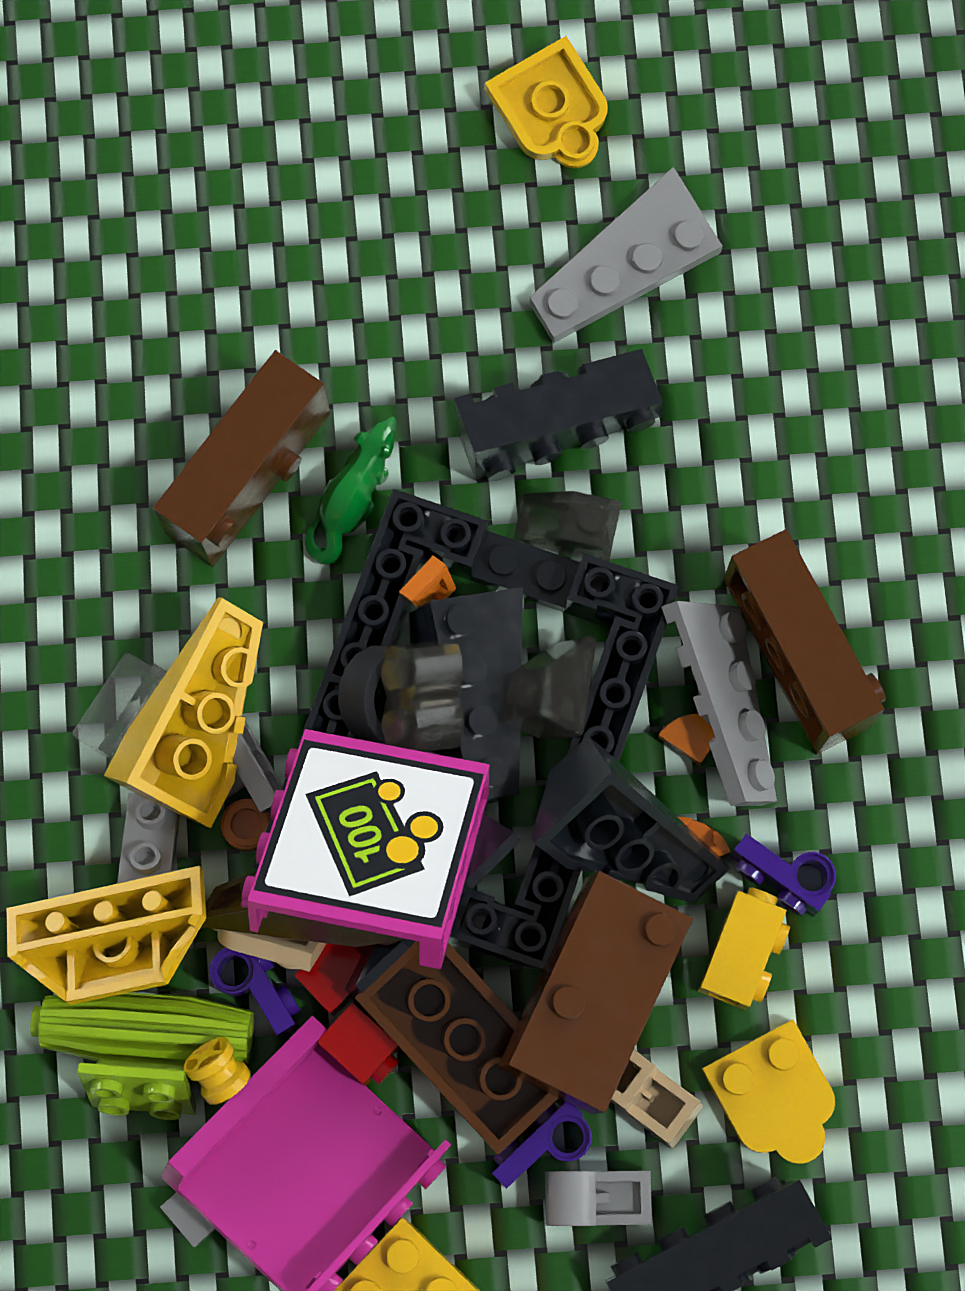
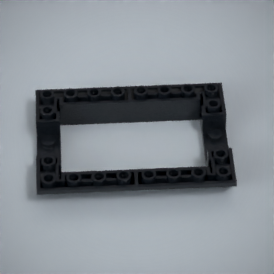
M393 489L296 749L299 748L305 729L361 740V738L353 735L343 722L338 705L339 684L344 670L358 652L370 646L396 647L411 606V602L404 598L399 591L432 556H435L446 564L449 573L496 590L523 587V599L611 628L567 755L589 736L610 755L620 761L667 625L661 606L675 601L680 585L585 553L582 556L581 562L490 532L488 531V520ZM386 671L379 678L378 684L376 686L374 704L377 699ZM285 778L281 790H285L288 779ZM271 818L265 831L267 833H270L274 822L271 821ZM535 844L515 901L514 909L495 901V897L469 888L461 895L448 942L499 960L543 971L561 932L581 872L565 868ZM255 858L252 867L258 870L259 864L256 863Z

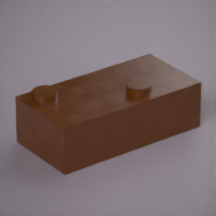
M274 350L153 507L165 534L208 565L214 567L280 479L286 482L293 476L302 460L299 454L331 414L324 383L277 350Z
M787 529L732 555L723 581L736 605L740 606L741 614L816 754L871 728L885 710L881 703L885 701L884 691L872 673L865 674Z
M601 871L588 876L581 887L498 1068L590 1114L606 1113L693 918Z
M415 941L363 993L353 996L498 1155L558 1099V1097L498 1068L519 1019L449 942L441 969L419 965V941Z

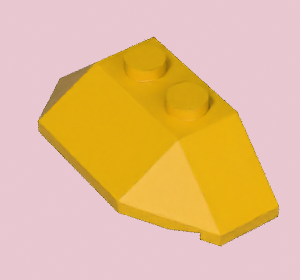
M199 865L6 908L7 957L69 1005L168 985L206 919L204 870Z

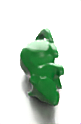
M391 416L383 422L377 423L367 432H359L354 437L358 447L350 454L339 474L335 478L330 479L320 499L319 509L316 512L318 518L308 528L305 539L307 553L317 563L331 565L336 562L342 552L343 534L354 532L371 514L375 506L371 498L376 485L384 483L389 476L388 469L385 467V460L391 456L394 446L395 417ZM320 523H322L326 534L327 546L325 548H319L314 541L315 533Z

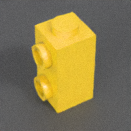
M749 888L747 894L737 891L732 899L697 992L744 1011L751 1006L752 1000L759 1003L762 1002L772 977L771 973L764 971L771 952L780 955L790 930L789 925L782 923L787 910L776 906L777 897L756 888Z

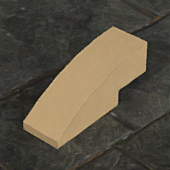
M635 1050L611 1099L614 1105L672 1149L703 1109L700 1100L659 1071L653 1063Z

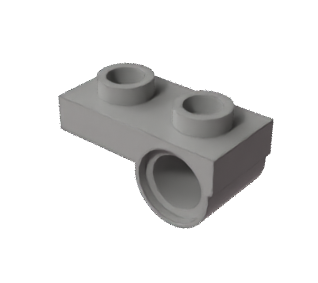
M129 793L117 884L177 871L176 847L180 814L145 799L136 793Z
M651 1171L545 1172L546 1226L652 1225Z

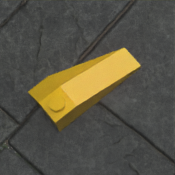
M218 597L128 728L104 776L145 799L211 828L235 781L237 765L233 764L238 735L243 734L246 717H242L247 686L253 681L263 622L225 599Z

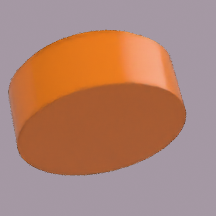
M253 799L237 800L230 804L223 813L221 819L223 836L235 849L247 852L257 850L262 832H265L271 818L270 813H260Z

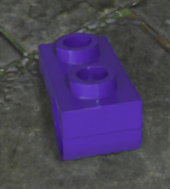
M747 833L730 856L738 862L735 870L757 886H760L763 881L780 893L777 897L778 901L798 916H802L806 911L814 917L831 896L830 891L836 881L835 867L825 855L818 852H807L798 856L790 865ZM807 865L819 870L823 878L821 889L808 891L801 887L797 880L798 868Z
M226 947L220 950L213 957L209 967L210 978L215 987L231 997H244L252 993L275 1033L281 1038L297 1029L299 1025L293 1015L301 1010L285 984L278 989L275 987L267 973L268 970L275 967L273 962L233 951ZM232 959H244L249 967L247 979L238 986L226 985L222 976L224 966Z
M554 1102L533 1122L537 1130L523 1144L516 1138L499 1155L496 1154L493 1157L499 1167L492 1174L507 1189L545 1151L553 1158L563 1162H570L581 1158L589 1150L592 1141L591 1130L588 1123L582 1118L583 1114L576 1106L565 1102L561 1107ZM560 1123H573L582 1133V1143L573 1153H563L553 1144L552 1133L554 1128Z

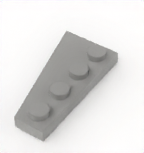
M673 167L530 296L529 304L554 344L720 254L722 244Z
M675 601L661 606L667 624L676 622L683 642L682 646L676 647L682 668L691 665L700 694L694 696L693 699L699 717L703 716L705 721L712 726L715 737L711 739L709 746L730 806H763L777 802L774 787L775 775L769 761L764 735L765 723L760 714L755 688L756 676L750 662L746 641V625L741 616L740 606Z

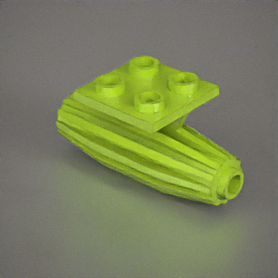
M130 992L69 1005L58 995H47L43 999L42 1006L35 1005L33 1007L30 1033L32 1037H38L41 1048L97 1062L96 1064L79 1063L77 1074L92 1107L97 1108L99 1112L112 1116H125L129 1114V1110L148 1111L151 1116L158 1119L176 1120L181 1117V1114L195 1115L197 1105L186 1073L183 1070L187 1058L204 1043L218 1037H225L234 1048L233 1057L235 1060L248 1064L253 1048L254 1012L187 995Z

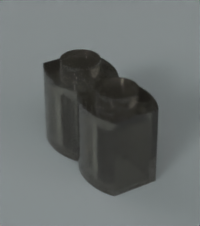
M425 642L387 646L381 668V678L387 696L381 723L386 745L422 752L459 747L464 727L463 710L458 696L463 681V660L459 645Z

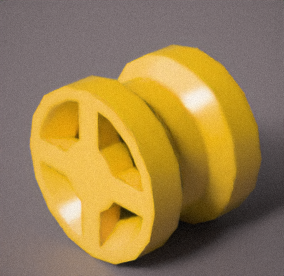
M218 1037L201 1045L187 1058L183 1066L187 1076L192 1081L200 1083L201 1095L209 1105H216L232 1098L241 1091L251 1077V1071L242 1061H236L233 1057L234 1048L225 1037Z

